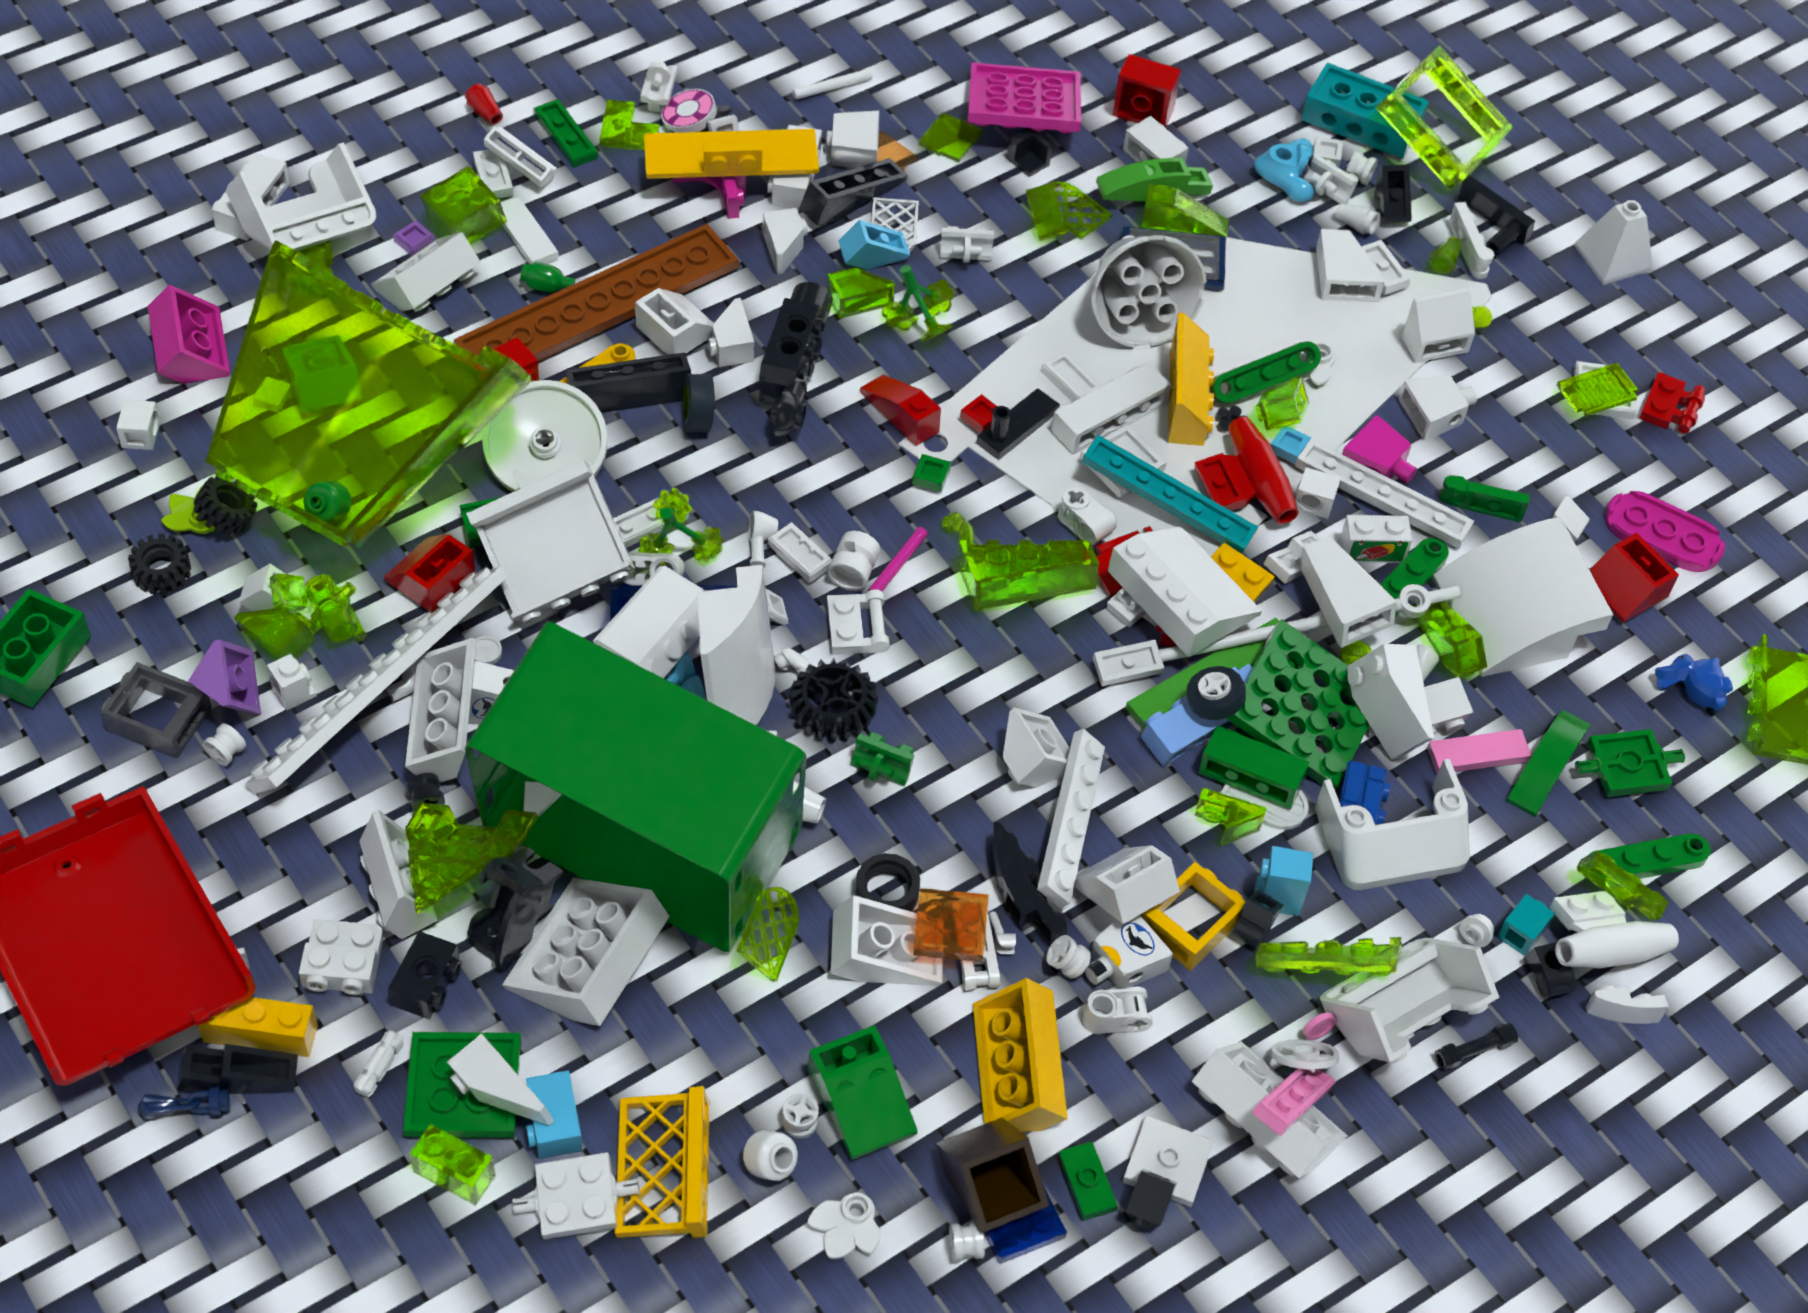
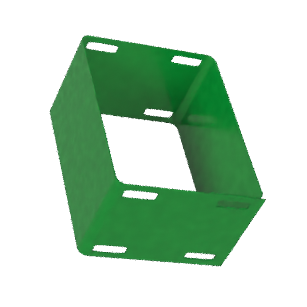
M546 622L465 746V753L483 827L486 826L491 831L522 847L528 846L535 851V854L585 880L652 890L669 915L667 923L728 953L731 952L802 830L806 754L799 747L553 622ZM473 749L479 751V754L476 757V759L474 756ZM800 769L799 785L793 794L794 778ZM525 782H539L562 794L534 822L523 824ZM491 787L493 803L488 809L485 797ZM797 822V829H794L793 827Z

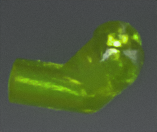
M950 512L948 516H944L942 526L947 532L956 530L959 534L961 552H974L976 550L974 527L958 512Z

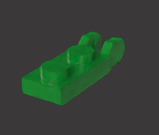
M1447 475L1443 481L1444 489H1441L1439 499H1441L1443 504H1450V506L1519 523L1523 520L1530 497L1529 494L1470 481L1468 483L1464 477Z

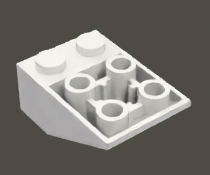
M1153 845L1123 848L1078 873L1074 888L1123 924L1136 919L1143 912L1164 903L1168 898L1180 892L1171 858Z

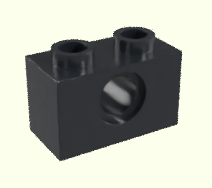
M418 931L388 987L391 1006L430 1020L435 1009H440L443 1006L447 996L446 988L450 980H455L460 973L462 960L459 958L458 945ZM425 974H434L429 979L420 978Z

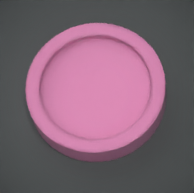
M1331 1012L1322 1013L1306 1024L1303 1033L1308 1040L1318 1039L1327 1034L1335 1026L1337 1020Z

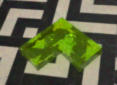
M607 99L600 134V146L645 150L644 134L659 133V124L633 122L635 102Z

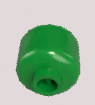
M333 480L314 483L307 489L303 499L307 515L320 523L341 520L350 511L352 503L348 489L342 483Z

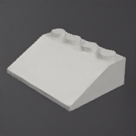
M1181 526L1140 533L1113 548L1108 572L1188 657L1240 628L1262 613V610Z
M572 878L502 986L506 990L570 1020L601 1026L665 925L669 915L652 890Z

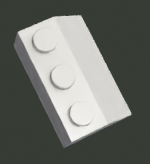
M463 232L436 239L377 279L371 286L400 311L413 309L414 312H417L430 304L428 299L434 294L438 297L452 289L450 283L456 279L462 281L474 273L472 268L481 262Z
M380 810L373 812L359 841L363 852L360 859L364 869L369 873L372 882L369 884V890L380 909V912L377 914L380 925L385 931H391L397 937L403 939L438 920L412 836Z

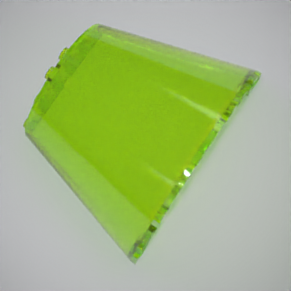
M275 240L269 253L205 462L217 468L214 472L215 475L229 483L234 478L239 480L236 487L277 508L284 514L341 546L346 547L349 542L360 548L528 386L532 378L511 358L487 346H484L478 356L411 322L398 313L394 314L387 309L381 313L384 308L381 303L360 291L353 290L346 282L327 272L300 252ZM333 480L342 483L348 489L352 503L350 511L344 518L339 521L325 522L304 509L303 499L307 489L314 483Z

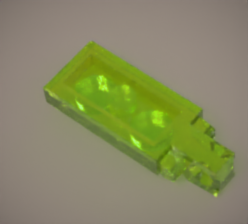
M1600 851L1582 858L1576 867L1578 872L1602 890L1607 891L1608 894L1629 909L1634 906L1653 921L1662 917L1669 903L1658 891L1649 889L1642 883L1640 878L1626 872L1615 863L1612 857Z

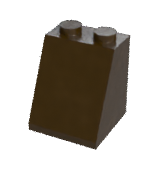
M998 1118L936 1143L945 1175L981 1233L1050 1206L1029 1138L1004 1118Z

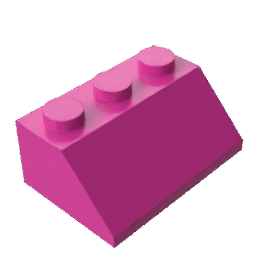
M169 284L148 305L158 373L182 384L227 377L230 374L219 307Z

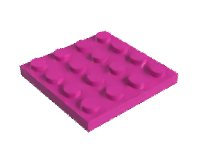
M971 63L968 123H974L978 126H988L989 124L1002 125L1008 129L1026 127L1034 131L1049 129L1058 130L1061 133L1080 132L1081 72Z

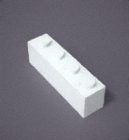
M1150 362L1139 367H1133L1121 377L1107 381L1102 387L1092 392H1086L1079 399L1068 405L1060 406L1054 412L1051 431L1074 455L1090 446L1097 435L1104 438L1121 427L1129 425L1166 405L1171 384Z

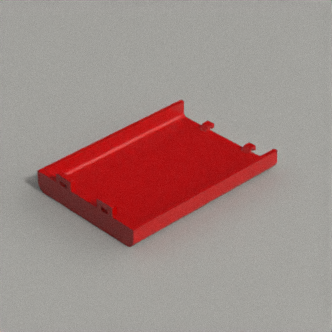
M144 786L108 802H105L101 793L71 805L75 814L74 817L22 839L18 829L0 836V972L53 1081L57 1085H69L107 1066L111 1068L123 1062L124 1058L187 1028L204 1024L210 1021L211 1017L251 998L256 989L249 969ZM68 863L71 864L70 867H68V868H63V866H64L65 864H68Z

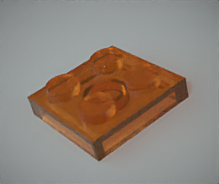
M920 888L913 955L983 962L989 895Z

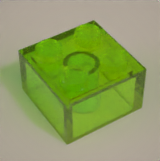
M469 165L420 195L428 218L444 236L463 232L470 245L507 222L500 199Z

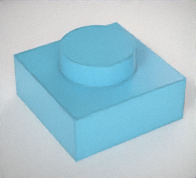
M1284 424L1272 441L1271 447L1277 456L1296 464L1297 458L1311 437Z

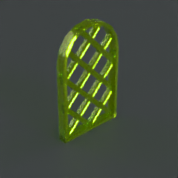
M1061 181L1045 184L1038 193L1037 202L1040 209L1080 240L1112 219V213L1069 183ZM1053 188H1063L1064 192L1053 191ZM1041 195H1050V201H1042ZM1054 196H1064V202L1054 201ZM1067 196L1078 197V202H1068ZM1054 206H1064V212H1055ZM1068 206L1078 207V213L1068 212ZM1082 207H1092V213H1082ZM1068 217H1079V223L1069 222ZM1082 217L1093 218V223H1083ZM1096 218H1102L1100 221L1096 222Z
M770 887L762 891L756 900L736 950L737 953L771 982L778 980L799 923V910L794 897L789 891L782 887ZM770 892H777L779 902L772 903ZM765 898H766V903H767V905L762 906V904H763V902H764V900H765ZM788 903L792 916L787 917V912L785 908V904ZM780 906L782 919L776 920L773 907ZM768 909L771 922L764 923L761 911ZM756 919H758L759 925L754 926ZM784 923L786 935L780 937L777 924ZM772 926L774 939H767L765 927ZM760 929L763 942H755L754 930ZM748 939H750L751 945L746 946ZM785 940V943L782 948L781 941ZM776 943L778 955L771 957L769 944ZM764 946L766 959L760 960L757 948ZM752 949L753 956H751L747 952V950ZM778 960L774 968L773 961ZM768 963L769 970L766 969L762 964Z

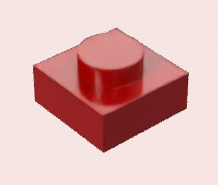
M981 394L961 409L960 418L981 433L991 425L992 412L997 405Z

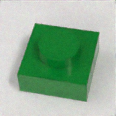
M922 454L913 474L912 484L942 492L951 470V462Z

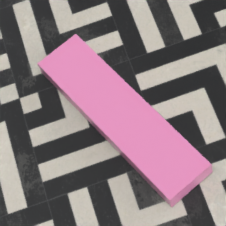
M1298 1068L1262 1099L1254 1108L1252 1114L1281 1136L1325 1096L1336 1081L1322 1069H1315V1072H1311L1309 1069Z

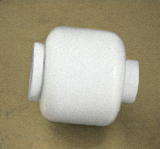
M766 1130L753 1134L747 1140L743 1153L745 1166L751 1174L758 1178L777 1181L788 1177L792 1173L798 1157L796 1144L789 1136Z

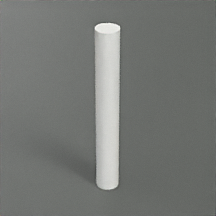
M865 69L792 89V95L794 100L868 81L872 79V73L870 69Z

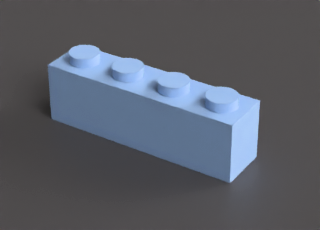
M1247 664L1239 670L1237 667L1232 669L1239 673L1242 680L1245 681L1252 667L1250 664ZM1184 696L1170 707V711L1165 714L1159 711L1149 717L1145 722L1147 726L1140 737L1162 767H1165L1210 740L1217 725L1228 729L1235 724L1227 718L1221 720L1200 718L1192 711L1187 697Z

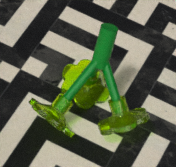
M902 266L900 273L907 289L903 300L899 301V303L890 302L889 306L882 309L881 314L886 318V324L890 327H898L903 331H907L911 326L917 324L918 317L914 314L913 308L908 303L910 296L914 295L925 317L924 323L928 329L926 334L919 339L920 342H925L952 328V323L938 324L935 316L950 310L952 306L951 300L955 296L954 289L949 287V283L944 279L939 280L936 284L930 283L927 288L918 285L911 266ZM919 292L925 294L923 299Z

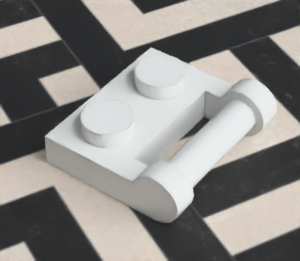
M870 590L866 594L827 595L832 655L880 653L889 649V637L885 635L882 606L885 601L882 591ZM860 609H870L873 635L871 638H863Z

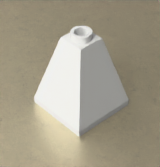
M1635 200L1615 205L1574 244L1576 250L1602 285L1650 272L1653 268L1647 215L1641 209V205Z

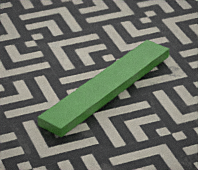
M1274 618L1258 628L1276 625L1279 620ZM1267 640L1217 650L1126 702L1125 709L1144 730L1147 726L1145 722L1149 717L1159 711L1165 714L1171 710L1170 707L1177 700L1187 696V685L1190 679L1200 670L1214 666L1237 667L1239 670L1247 664L1253 667Z

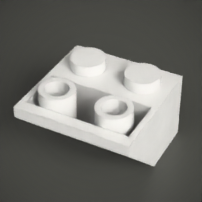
M1468 287L1413 298L1402 339L1415 363L1469 352L1475 335L1471 295Z
M657 288L635 302L636 327L667 355L687 353L712 337V325L714 323L682 294Z

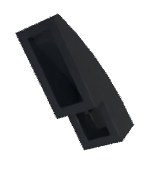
M225 1044L223 1050L186 1045L180 1060L177 1090L196 1092L209 1090L210 1087L221 1086L222 1090L228 1089L229 1094L290 1091L295 1087L298 1054Z

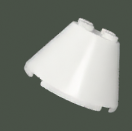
M1128 235L1112 244L1099 260V269L1092 289V309L1099 326L1116 342L1131 347L1145 344L1155 346L1173 339L1178 313L1186 314L1193 321L1202 307L1204 283H1206L1203 264L1196 253L1178 239L1159 235L1142 237Z

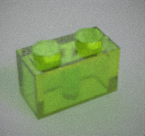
M431 1124L410 1152L412 1168L415 1174L475 1206L496 1176L492 1156Z

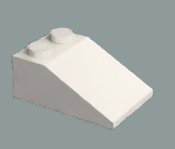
M1382 644L1347 666L1348 682L1351 687L1352 697L1390 759H1398L1434 739L1416 645Z
M855 895L833 911L831 974L870 983L932 986L942 984V920Z

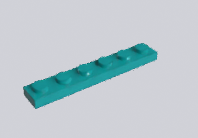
M1100 435L1096 436L1082 458L1081 462L1218 542L1226 543L1241 554H1243L1258 529V526Z

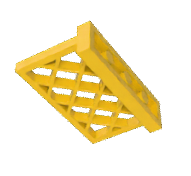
M704 1086L689 1087V1093L620 1098L617 1182L629 1180L637 1171L649 1181L640 1189V1194L628 1195L627 1197L630 1200L627 1203L626 1196L618 1197L616 1207L618 1228H615L617 1238L691 1233L692 1238L707 1237L710 1101ZM684 1105V1114L674 1124H671L662 1116L670 1106ZM645 1108L651 1114L636 1127L629 1121V1109ZM658 1119L668 1130L654 1143L643 1132ZM628 1128L633 1131V1132H632L631 1134H629V1135H628ZM676 1135L683 1141V1148L671 1158L661 1147L671 1137ZM639 1137L650 1147L635 1161L628 1154V1147ZM657 1153L668 1163L652 1176L642 1166ZM682 1159L683 1168L678 1164ZM627 1161L631 1164V1166L628 1169ZM674 1168L682 1175V1182L670 1192L660 1181ZM654 1187H657L667 1197L652 1211L641 1200ZM681 1194H682V1202L678 1199V1197H679ZM672 1203L676 1204L681 1209V1222L665 1223L658 1217ZM636 1205L648 1215L639 1225L625 1226V1216Z

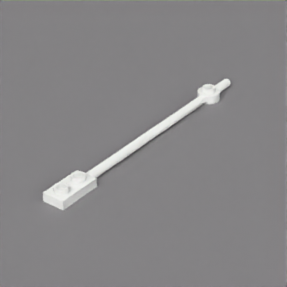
M1408 585L1402 589L1398 598L1395 599L1397 601L1396 611H1400L1403 615L1410 618H1419L1427 612L1430 604L1460 598V588L1452 586L1428 592L1420 585ZM1408 601L1415 602L1417 607L1411 606ZM1323 614L1286 622L1299 632L1329 626ZM1275 625L1226 635L1194 655L1267 640ZM1150 640L1095 652L1093 661L1101 686L1161 674L1165 668L1163 662L1188 656L1178 646L1159 650L1156 640Z

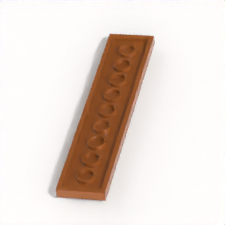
M705 224L453 339L454 348L482 382L491 350L515 337H518L540 361L634 317L635 302L657 288L683 294L739 268V259L712 228Z

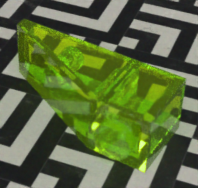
M1148 185L1141 228L1226 236L1227 238L1229 221L1227 218L1177 188L1165 185Z
M1445 601L1430 604L1423 616L1415 618L1443 664L1456 677L1471 676L1475 672L1487 668L1482 635Z

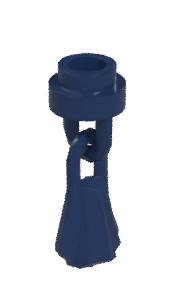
M221 1086L210 1087L206 1091H196L190 1094L189 1098L177 1099L144 1094L137 1110L147 1120L187 1109L196 1114L210 1113L211 1116H222L223 1112L230 1111V1094L228 1089L222 1090ZM209 1098V1106L198 1107L201 1103L199 1099Z

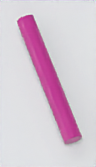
M918 527L868 591H884L928 535V532L923 527Z

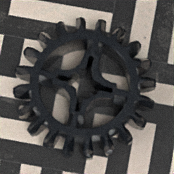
M834 658L830 664H825L820 659L817 667L808 664L806 672L799 671L797 681H793L791 686L789 703L791 704L793 717L797 718L799 727L806 726L808 735L818 732L820 740L825 735H829L834 742L838 735H842L848 740L850 732L859 735L862 727L868 728L871 718H874L876 715L878 695L875 682L870 681L868 672L861 673L859 664L851 668L847 659L843 664H837ZM850 691L857 697L859 703L853 700V696L849 694ZM809 696L815 699V703L819 705L817 708L810 702Z

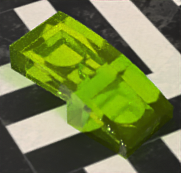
M1053 182L1026 190L1039 240L1043 241L1067 234Z

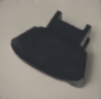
M526 845L510 857L504 856L491 859L483 867L479 882L483 885L489 879L495 882L489 908L482 909L474 914L470 920L467 932L469 940L476 950L495 962L496 967L501 971H506L531 941L535 924L547 916L555 906L550 903L554 882L563 875V870L551 862H548L539 869L529 868L526 863L534 857L535 851ZM499 908L506 912L503 921L494 916ZM489 934H493V935H495L496 937H490V936H488V935H489Z

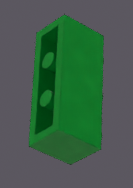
M1217 725L1203 752L1199 774L1291 810L1305 781L1310 762L1294 754H1288L1266 743L1258 742L1233 730Z

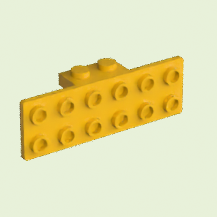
M814 129L644 134L646 177L648 179L819 173Z

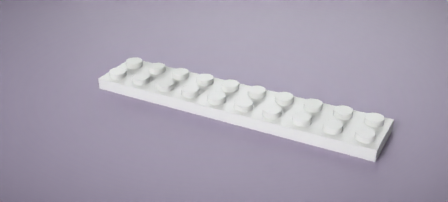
M499 566L489 570L485 567L477 574L472 572L459 583L461 586L459 591L455 594L450 592L438 601V610L433 614L430 612L426 613L415 622L414 625L417 629L411 634L406 632L392 643L394 649L387 655L382 653L369 664L371 670L364 676L359 674L346 685L348 691L341 697L336 695L327 701L322 707L325 710L324 713L318 718L313 716L305 721L298 728L301 733L293 740L288 738L274 750L277 755L269 762L263 760L250 772L253 777L245 783L249 790L256 794L277 788L499 586L509 576L504 568Z

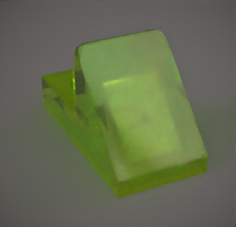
M1202 788L1194 816L1203 818L1210 823L1225 825L1220 846H1225L1260 831L1267 808Z

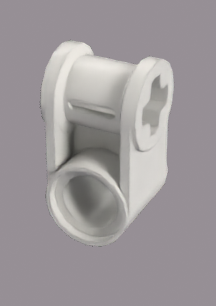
M1073 486L1063 492V505L1058 510V519L1078 535L1085 544L1095 545L1117 527L1114 514L1089 495L1085 489Z
M1128 987L1125 989L1094 991L1090 994L1082 1015L1084 1027L1094 1034L1141 1032L1150 1028L1153 1025L1152 1016L1147 1013L1145 1003L1147 999L1146 989L1142 987ZM1095 1009L1102 1010L1106 1014H1099L1095 1011Z

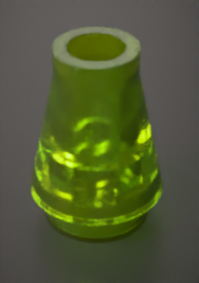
M1449 237L1442 245L1431 252L1429 260L1433 271L1438 274H1447L1456 268L1459 252L1462 248V243L1458 238Z

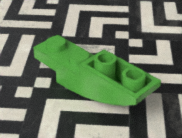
M1161 158L1141 161L1114 169L1096 179V184L1103 199L1111 201H1156L1159 193L1210 194L1213 188L1205 168L1187 167L1183 158Z

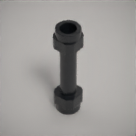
M1511 1023L1500 1024L1493 1027L1491 1034L1459 1046H1455L1453 1043L1442 1046L1441 1049L1435 1051V1060L1440 1069H1452L1458 1067L1462 1059L1496 1046L1500 1050L1510 1047L1518 1042V1034Z

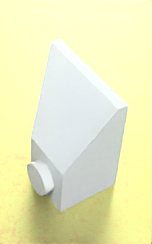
M1014 707L1009 712L1003 759L1009 768V776L1017 784L1039 787L1063 777L1070 747L1052 719L1048 716Z

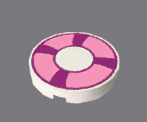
M690 89L671 97L669 105L663 106L661 117L665 128L673 130L674 133L699 132L707 127V121L713 120L716 117L717 107L710 93L701 89Z

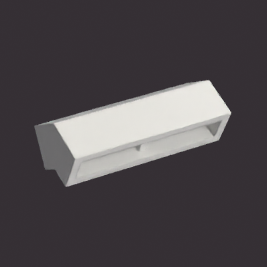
M494 126L484 138L485 147L541 188L551 181L557 168L502 127ZM498 137H500V138H501L502 140H504L506 143H508V144L511 145L513 148H515V149L518 151V153H516V152L513 151L511 148H509L507 145H505L503 142H501L500 140H498ZM524 156H526L528 159H530V160H531L532 162H534L536 165H538V166L541 167L543 170H545V172L543 173V172H542L541 170H539L537 167H535V166L532 165L530 162H528L526 159H524Z

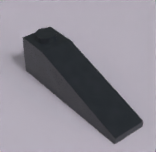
M891 158L816 179L809 182L799 208L817 226L840 219L873 200V197L876 198L906 181L908 175Z

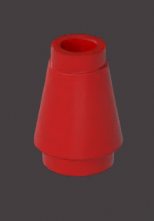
M475 84L467 90L465 99L469 108L491 126L498 124L502 120L503 114L488 87L482 84Z

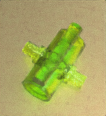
M326 574L317 575L307 581L304 585V592L314 609V612L310 615L311 619L305 625V629L310 634H315L320 628H324L329 640L332 642H343L352 636L357 642L366 639L367 634L350 604V597L356 592L353 584L346 582L343 587L336 586L332 577Z

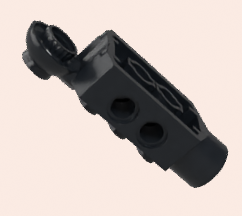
M814 282L799 283L794 287L791 298H784L761 363L759 402L772 406L770 425H775L776 437L785 436L794 429L801 430L805 420L807 404L802 403V400L805 399L808 385L805 381L807 377L811 378L815 367L813 357L820 354L822 339L819 336L824 330L833 304L831 293L824 286Z

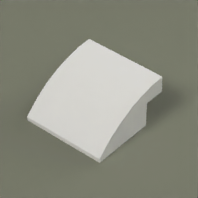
M1560 516L1536 522L1494 538L1455 559L1432 577L1437 589L1452 586L1460 588V598L1447 600L1444 603L1481 677L1568 658L1577 636L1606 630L1613 616L1610 607Z
M763 565L736 567L737 588L697 592L700 654L707 701L754 725L758 724L765 713L775 685V661Z

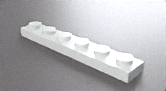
M1310 439L1297 458L1296 467L1305 470V467L1340 477L1339 489L1393 516H1408L1411 525L1458 549L1474 524V520Z
M1084 728L1073 734L1037 888L1038 891L1059 908L1069 905L1071 902L1105 746Z

